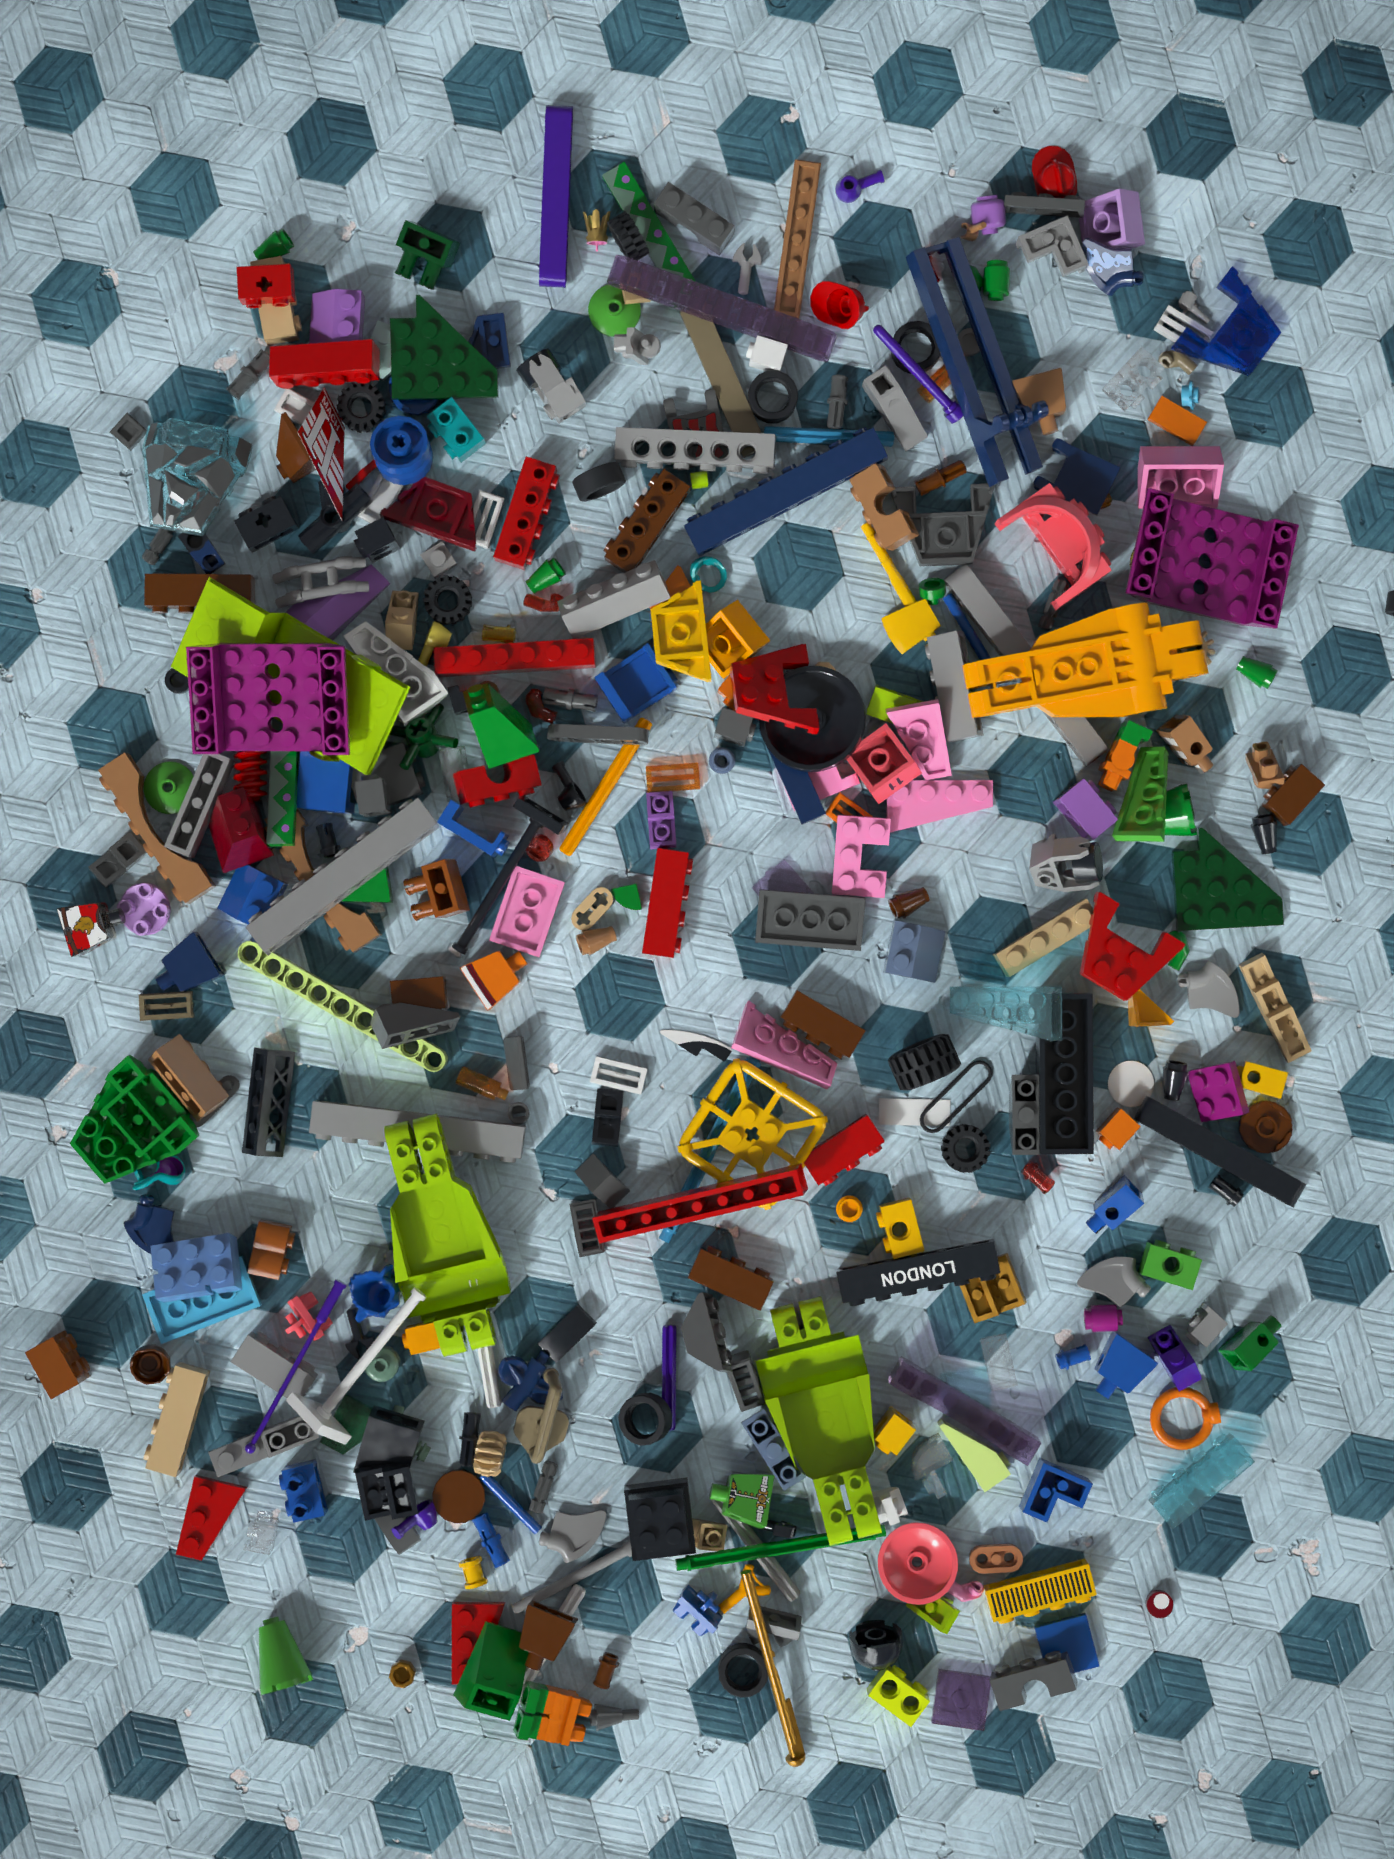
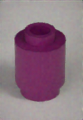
M1116 1304L1091 1305L1090 1308H1084L1085 1330L1092 1329V1332L1118 1331V1326L1123 1325L1122 1309L1117 1310Z

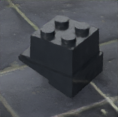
M688 1477L624 1485L633 1561L696 1553Z

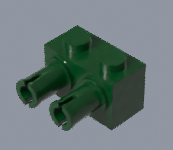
M405 220L396 242V246L402 248L403 254L395 273L402 275L404 278L411 279L418 257H423L427 264L418 284L434 290L441 269L452 267L461 243L414 221Z

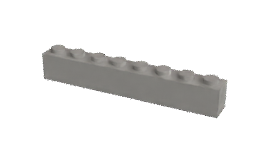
M419 798L414 801L409 799L399 807L400 812L393 817L388 815L377 824L379 827L373 832L367 831L356 839L357 844L350 849L345 847L335 855L336 859L329 865L326 863L320 865L313 871V877L307 881L303 879L291 888L293 892L285 898L283 895L279 896L270 903L271 908L266 912H258L248 920L250 924L245 928L263 952L269 956L439 828L438 823Z
M315 1100L312 1103L309 1133L316 1134L315 1138L321 1140H331L332 1136L342 1137V1142L358 1143V1139L368 1140V1145L384 1147V1142H386L384 1126L408 1120L414 1131L413 1119L432 1114ZM438 1115L443 1126L450 1155L463 1156V1152L474 1153L473 1158L489 1159V1156L493 1155L500 1156V1161L515 1163L516 1158H522L526 1125Z

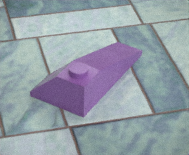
M371 564L338 581H368L369 592L337 594L305 600L304 602L292 605L285 613L333 641L390 583Z

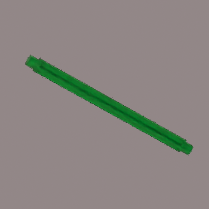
M883 1524V1525H880V1526H881L882 1533L875 1534V1535H871V1536H867V1537L860 1538V1539L858 1538L856 1528H852V1529H851L852 1536H853V1540H852V1541H848V1542H844V1543H840V1544H836V1545H832V1546H838V1545H844V1544H850V1543H856V1542H862V1541H868V1540H872V1541H873V1540H876V1538L885 1537V1536H886L885 1525H884V1524ZM827 1533L777 1542L719 1550L717 1552L685 1555L684 1558L675 1559L677 1571L686 1569L691 1571L714 1565L832 1546L829 1545Z

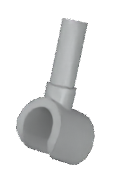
M1190 291L1183 293L1179 300V307L1183 310L1191 311L1202 322L1207 324L1210 319L1194 305L1197 296Z

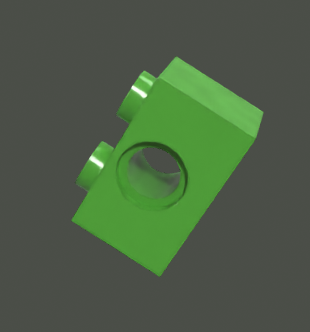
M1155 1239L1154 1244L1147 1242L1138 1273L1193 1290L1202 1259L1195 1257L1196 1252L1183 1247L1180 1248V1252L1170 1249V1243ZM1168 1257H1175L1177 1261L1175 1268L1172 1270H1166L1164 1266L1165 1260Z

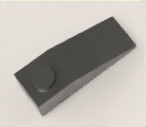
M405 1003L383 1004L375 1009L370 1024L381 1048L385 1049L454 1031L460 1015L458 1012Z

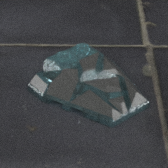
M169 418L165 423L157 422L148 425L142 452L150 527L203 536L219 513V506L223 500L233 492V486L240 476L243 477L246 473L253 448L252 444L240 437L229 435L228 430L223 427Z

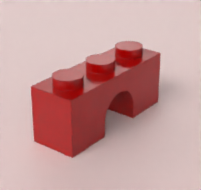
M535 755L525 756L503 764L504 779L501 783H495L489 779L485 765L454 773L453 778L460 805L469 803V807L473 808L484 805L485 799L494 798V802L510 799L509 794L518 792L519 797L535 793L534 788L542 785Z

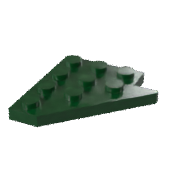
M416 295V318H390L393 400L450 399L451 397L453 399L499 398L498 370L421 295Z
M1197 828L1198 850L1172 852L1176 931L1284 925L1282 898L1205 829Z

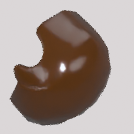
M144 1345L137 1349L130 1359L131 1374L137 1381L143 1384L161 1383L170 1374V1356L165 1349L158 1345Z

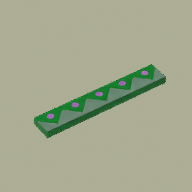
M623 162L602 175L604 182L622 212L626 211L638 227L649 249L648 255L681 311L705 300L703 292L626 163Z
M274 717L272 718L273 729L281 731L283 723ZM271 751L266 842L269 847L295 846L299 751Z

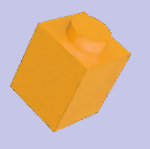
M422 1322L407 1326L405 1333L402 1334L405 1350L409 1349L410 1354L414 1355L439 1349L440 1345L434 1322L426 1324Z

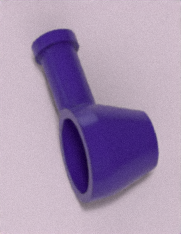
M880 169L876 173L860 179L853 175H845L836 183V196L842 202L852 203L860 197L862 189L877 183H884L883 173ZM847 182H851L854 185V187L852 189H846L844 187V184Z
M425 1500L417 1504L418 1514L409 1516L398 1526H394L391 1529L393 1535L397 1539H401L416 1524L423 1530L433 1527L438 1520L432 1500Z

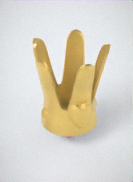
M595 209L592 216L588 215L587 218L585 212H583L588 231L586 236L587 244L596 245V251H598V245L607 244L608 236L606 231L610 211L602 217L600 226L599 211Z

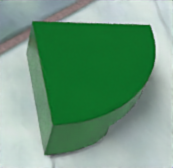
M637 884L611 889L614 898L620 905L631 910H642Z

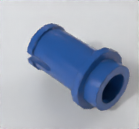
M1086 1344L1067 1351L1061 1349L1059 1353L1055 1354L1060 1369L1065 1368L1069 1370V1366L1091 1360Z

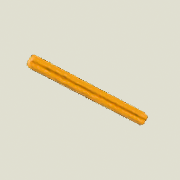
M641 717L635 727L650 730L652 723ZM623 744L559 847L561 852L567 856H571L640 745Z

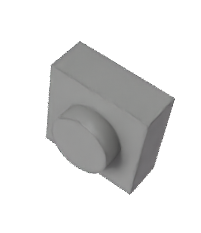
M443 541L420 554L434 578L457 565Z

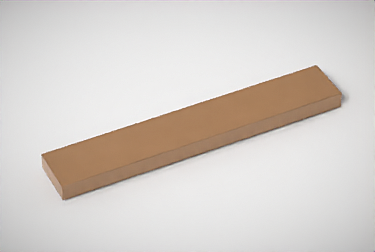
M796 159L794 162L773 318L799 321L821 163Z

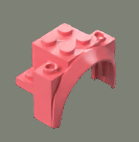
M1049 483L997 519L995 526L1001 531L1017 519L1023 517L1071 585L1066 592L1051 602L1054 609L1058 610L1077 595L1079 596L1112 570L1109 567L1111 562L1104 552L1100 553V547L1105 543L1103 537H1105L1104 533L1097 524L1093 525L1087 517L1089 512L1081 502L1077 503L1075 499L1070 502L1066 501L1061 490L1057 486L1053 488ZM1044 514L1051 515L1046 521L1042 518ZM1083 561L1082 568L1078 569L1076 565Z

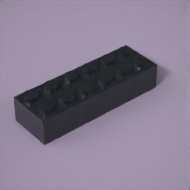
M1035 994L1036 1074L1039 1075V1154H1094L1093 994Z

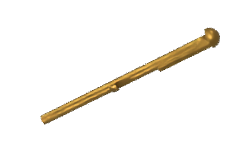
M744 1570L741 1572L789 1751L785 1760L790 1766L798 1767L804 1763L806 1755L790 1698L785 1700L780 1677L774 1665L773 1657H775V1652L771 1648L751 1570Z

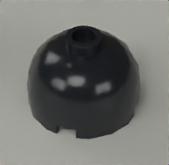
M868 1620L857 1624L856 1631L853 1633L852 1631L849 1632L850 1648L853 1657L860 1665L874 1671L884 1670L894 1664L902 1652V1630L895 1623H892L891 1627L885 1625V1620Z

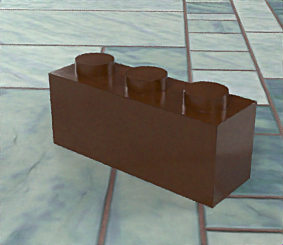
M798 990L794 992L780 1016L785 1020L782 1025L794 1032H797L798 1028L808 1033L805 1038L818 1046L821 1042L830 1046L828 1052L841 1060L844 1055L848 1058L851 1057L865 1033L864 1029Z
M708 1245L706 1249L700 1247L689 1271L688 1279L761 1311L774 1283L773 1279L769 1277L771 1273L759 1267H756L755 1271L745 1267L747 1262L735 1256H732L731 1259L721 1256L722 1251Z

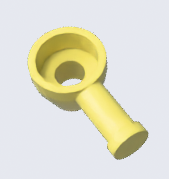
M433 621L418 659L424 666L428 665L435 647H447L452 633L442 624Z

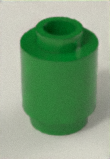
M990 260L987 261V265L984 268L983 295L987 296L990 301H1002L1004 297L1009 295L1010 268H1008L1007 261Z

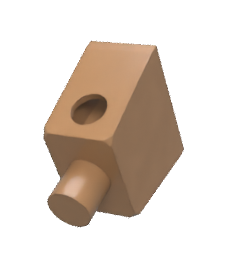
M1057 368L1013 380L1012 383L1020 404L1028 405V407L1032 408V404L1042 400L1046 401L1049 414L1038 421L1040 422L1043 435L1059 431L1055 417L1063 415L1066 411L1062 369Z

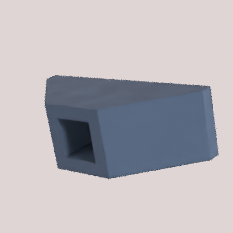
M764 1408L741 1422L783 1491L806 1478V1474L794 1457L799 1471L796 1470L776 1424Z

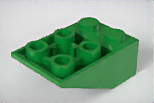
M488 1621L485 1622L453 1694L464 1708L504 1720H511L521 1697L526 1671L525 1663L529 1655L528 1651L519 1647L522 1632Z

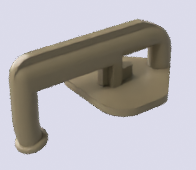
M554 1368L547 1369L543 1375L545 1382L549 1384L544 1408L536 1406L522 1408L517 1414L513 1428L515 1436L529 1454L531 1461L535 1464L542 1462L546 1451L564 1441L569 1425L567 1415L563 1411L557 1410L562 1394V1385L559 1373Z

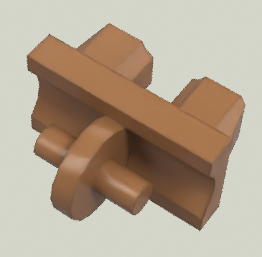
M1254 743L1252 745V752L1245 753V760L1252 773L1254 784L1261 789H1270L1274 783L1284 784L1283 773L1269 743Z

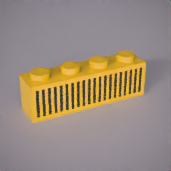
M1085 1558L983 1585L993 1622L998 1621L999 1624L1009 1623L1014 1620V1617L1023 1614L1025 1617L1035 1616L1040 1613L1039 1610L1046 1608L1058 1610L1066 1606L1065 1603L1076 1601V1603L1088 1602L1092 1596L1097 1595L1090 1567Z

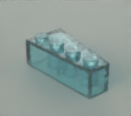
M950 987L951 1014L1049 1041L1062 1040V987Z

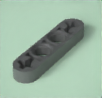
M548 725L547 739L558 742L647 745L649 730L637 727Z

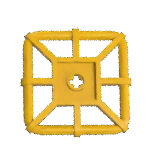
M737 1058L733 1059V1062L724 1069L708 1096L700 1101L701 1106L682 1134L677 1149L678 1153H681L687 1161L716 1179L717 1183L733 1180L730 1174L740 1159L756 1168L757 1174L765 1172L764 1165L772 1152L789 1162V1166L801 1163L802 1168H804L805 1160L824 1133L828 1118L827 1115L824 1116L818 1107L789 1089L788 1084L785 1082L780 1083L753 1064ZM744 1072L775 1092L765 1109L749 1099ZM736 1074L742 1102L732 1116L715 1103L733 1075ZM782 1096L813 1118L785 1123L771 1114V1111ZM710 1111L728 1122L719 1137L691 1142ZM815 1125L795 1157L778 1146L786 1131ZM756 1127L758 1129L757 1134L760 1136L759 1139L748 1140V1134L745 1132L746 1129L751 1130ZM721 1145L735 1155L723 1172L692 1150ZM777 1202L761 1205L758 1207L764 1208L765 1210L772 1209V1206L775 1205Z

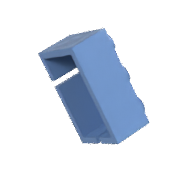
M230 1233L150 1246L152 1268L158 1272V1274L153 1275L155 1298L165 1303L214 1295V1291L220 1294L242 1290L237 1237Z

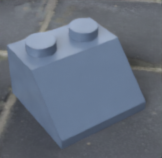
M897 920L893 921L883 973L935 983L945 931Z

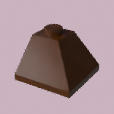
M284 412L280 418L276 457L280 464L276 465L284 479L289 477L295 483L315 471L316 468L298 434V429L288 414Z

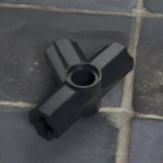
M322 480L318 482L322 507L320 516L298 535L301 542L310 552L316 553L337 533L347 531L351 521L373 502L359 484L356 483L345 494L343 488L342 520L339 516L338 520L332 524V518L338 512Z

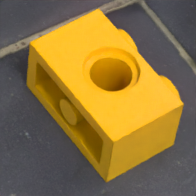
M905 1198L879 1205L880 1212L876 1213L879 1228H885L887 1237L882 1238L886 1254L891 1253L893 1259L924 1252L912 1200ZM896 1222H903L906 1225L905 1233L900 1236L892 1233V1226Z
M890 1406L873 1428L874 1442L887 1455L892 1452L897 1456L916 1429L911 1420Z

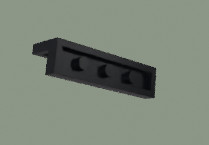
M254 1047L242 1153L254 1156L283 1157L295 1052ZM285 1056V1067L278 1072L275 1067L276 1057ZM279 1082L282 1086V1093L275 1098L272 1094L273 1087ZM276 1108L279 1112V1119L272 1125L269 1120L270 1113ZM271 1135L276 1139L275 1151L266 1150L267 1139Z

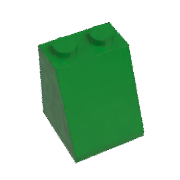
M476 684L463 691L468 715L489 769L539 752L531 723L490 684Z

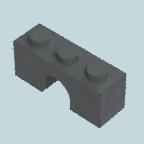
M670 182L666 184L654 202V212L674 226L680 224L696 235L698 242L719 256L734 235L735 225Z
M1053 1651L1047 1653L1045 1658L1038 1660L1027 1658L1019 1662L1020 1665L1009 1667V1665L999 1666L991 1673L989 1680L999 1711L1026 1703L1027 1694L1024 1685L1028 1681L1039 1680L1043 1682L1048 1688L1050 1697L1075 1691L1078 1683L1068 1651L1063 1653Z

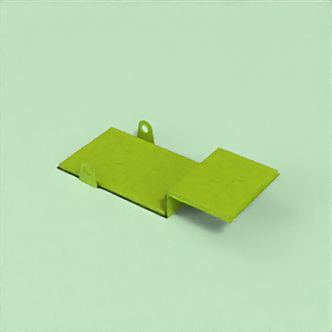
M209 577L171 667L188 677L187 646L217 643L339 644L287 613H269ZM345 648L350 755H323L322 751H309V753L323 761L339 762L342 760L363 774L371 775L410 686L381 670V666L363 655H356ZM271 663L268 666V672L272 677L277 678L280 675V668L277 664ZM272 690L269 695L270 700L274 704H280L282 700L281 694L276 690ZM274 717L278 721L282 722V720L279 717Z

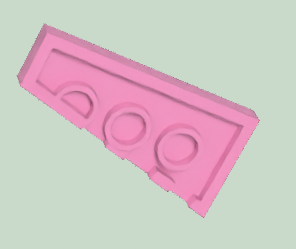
M912 780L886 799V818H891L890 833L993 807V780Z
M748 1000L744 1006L731 1048L824 1089H828L832 1084L838 1063L811 1044H804L797 1038V1034L790 1029L786 1031L775 1023L776 1019L769 1014L764 1015L755 1009L756 1005Z

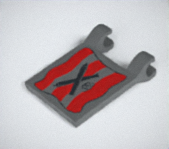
M709 389L705 391L704 396L707 410L680 416L676 414L674 400L672 398L665 399L663 405L668 428L670 430L723 432L715 390ZM672 444L673 450H674V453H675V451H676V446H675L674 444ZM692 445L688 451L689 456L693 458L699 457L702 454V446ZM719 446L715 450V457L723 459L728 455L726 446Z

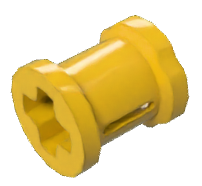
M481 1556L469 1557L458 1563L459 1567L463 1569L465 1576V1589H474L488 1583V1579L484 1577L480 1564L482 1561Z

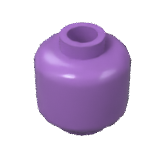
M997 195L976 197L977 201L971 205L972 225L985 222L987 226L982 229V235L998 233V228L1006 224L1004 201L998 199Z

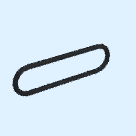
M981 1060L972 1062L936 1097L920 1115V1125L923 1130L929 1133H937L942 1130L989 1083L992 1078V1069L988 1063ZM977 1064L984 1065L988 1070L987 1079L938 1128H927L923 1121L925 1114L973 1066Z

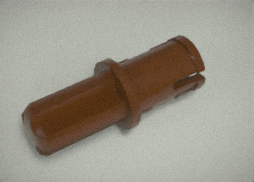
M958 460L940 470L935 468L934 472L915 480L914 483L922 497L936 488L946 487L945 483L965 474L967 469L964 462Z

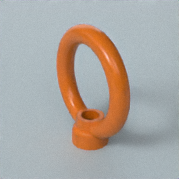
M1176 1387L1166 1390L1155 1400L1150 1412V1424L1155 1436L1166 1446L1178 1450H1188L1199 1446L1208 1438L1213 1425L1221 1423L1218 1403H1210L1202 1393L1189 1387L1180 1392ZM1178 1397H1185L1195 1401L1200 1406L1203 1424L1200 1431L1188 1439H1176L1165 1432L1161 1424L1163 1407L1170 1400Z

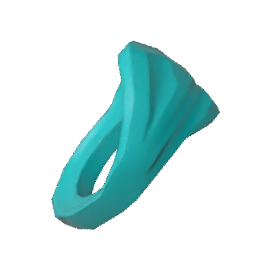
M711 556L695 559L690 566L692 582L700 581V576L697 573L701 566L704 564L707 566L712 565L719 570L721 575L720 581L713 587H708L701 582L702 591L712 593L723 588L727 580V572L722 563Z

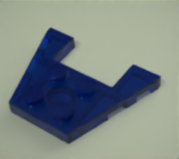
M1232 266L1216 287L1238 304L1210 343L1186 327L1171 349L1249 376L1279 337L1281 331L1262 305L1259 306L1251 294V289L1247 284L1244 285L1238 276V271Z

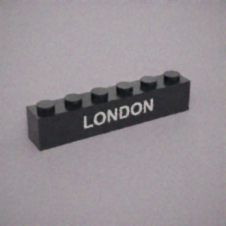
M994 1239L912 1254L896 1259L891 1258L839 1268L836 1273L842 1302H849L850 1306L865 1304V1299L875 1297L876 1301L891 1299V1294L900 1292L902 1296L917 1294V1289L926 1287L928 1291L943 1289V1284L954 1282V1286L969 1284V1279L980 1277V1281L995 1279L996 1274H999L1001 1270Z

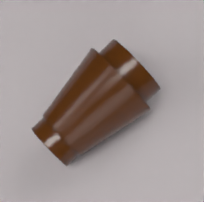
M921 887L894 894L893 898L888 900V904L896 919L901 917L905 919L929 902L930 899L926 889Z

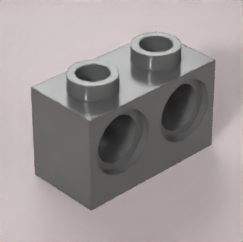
M722 707L714 738L744 747L746 741H752L756 724L752 723L753 717L738 714L736 711Z
M377 774L361 776L362 781L355 782L359 814L364 817L392 814L388 782L377 776Z

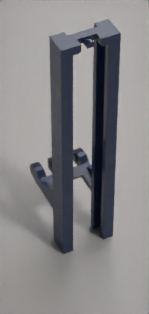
M960 237L912 251L906 256V260L989 487L1009 479L994 438L1000 433L1010 432L1025 475L1039 470L1043 465L1029 426L1048 416V405L1044 400L1032 404V408L1028 407V405L1020 404ZM935 252L939 255L945 254L1003 412L993 417V423L987 419L928 256Z

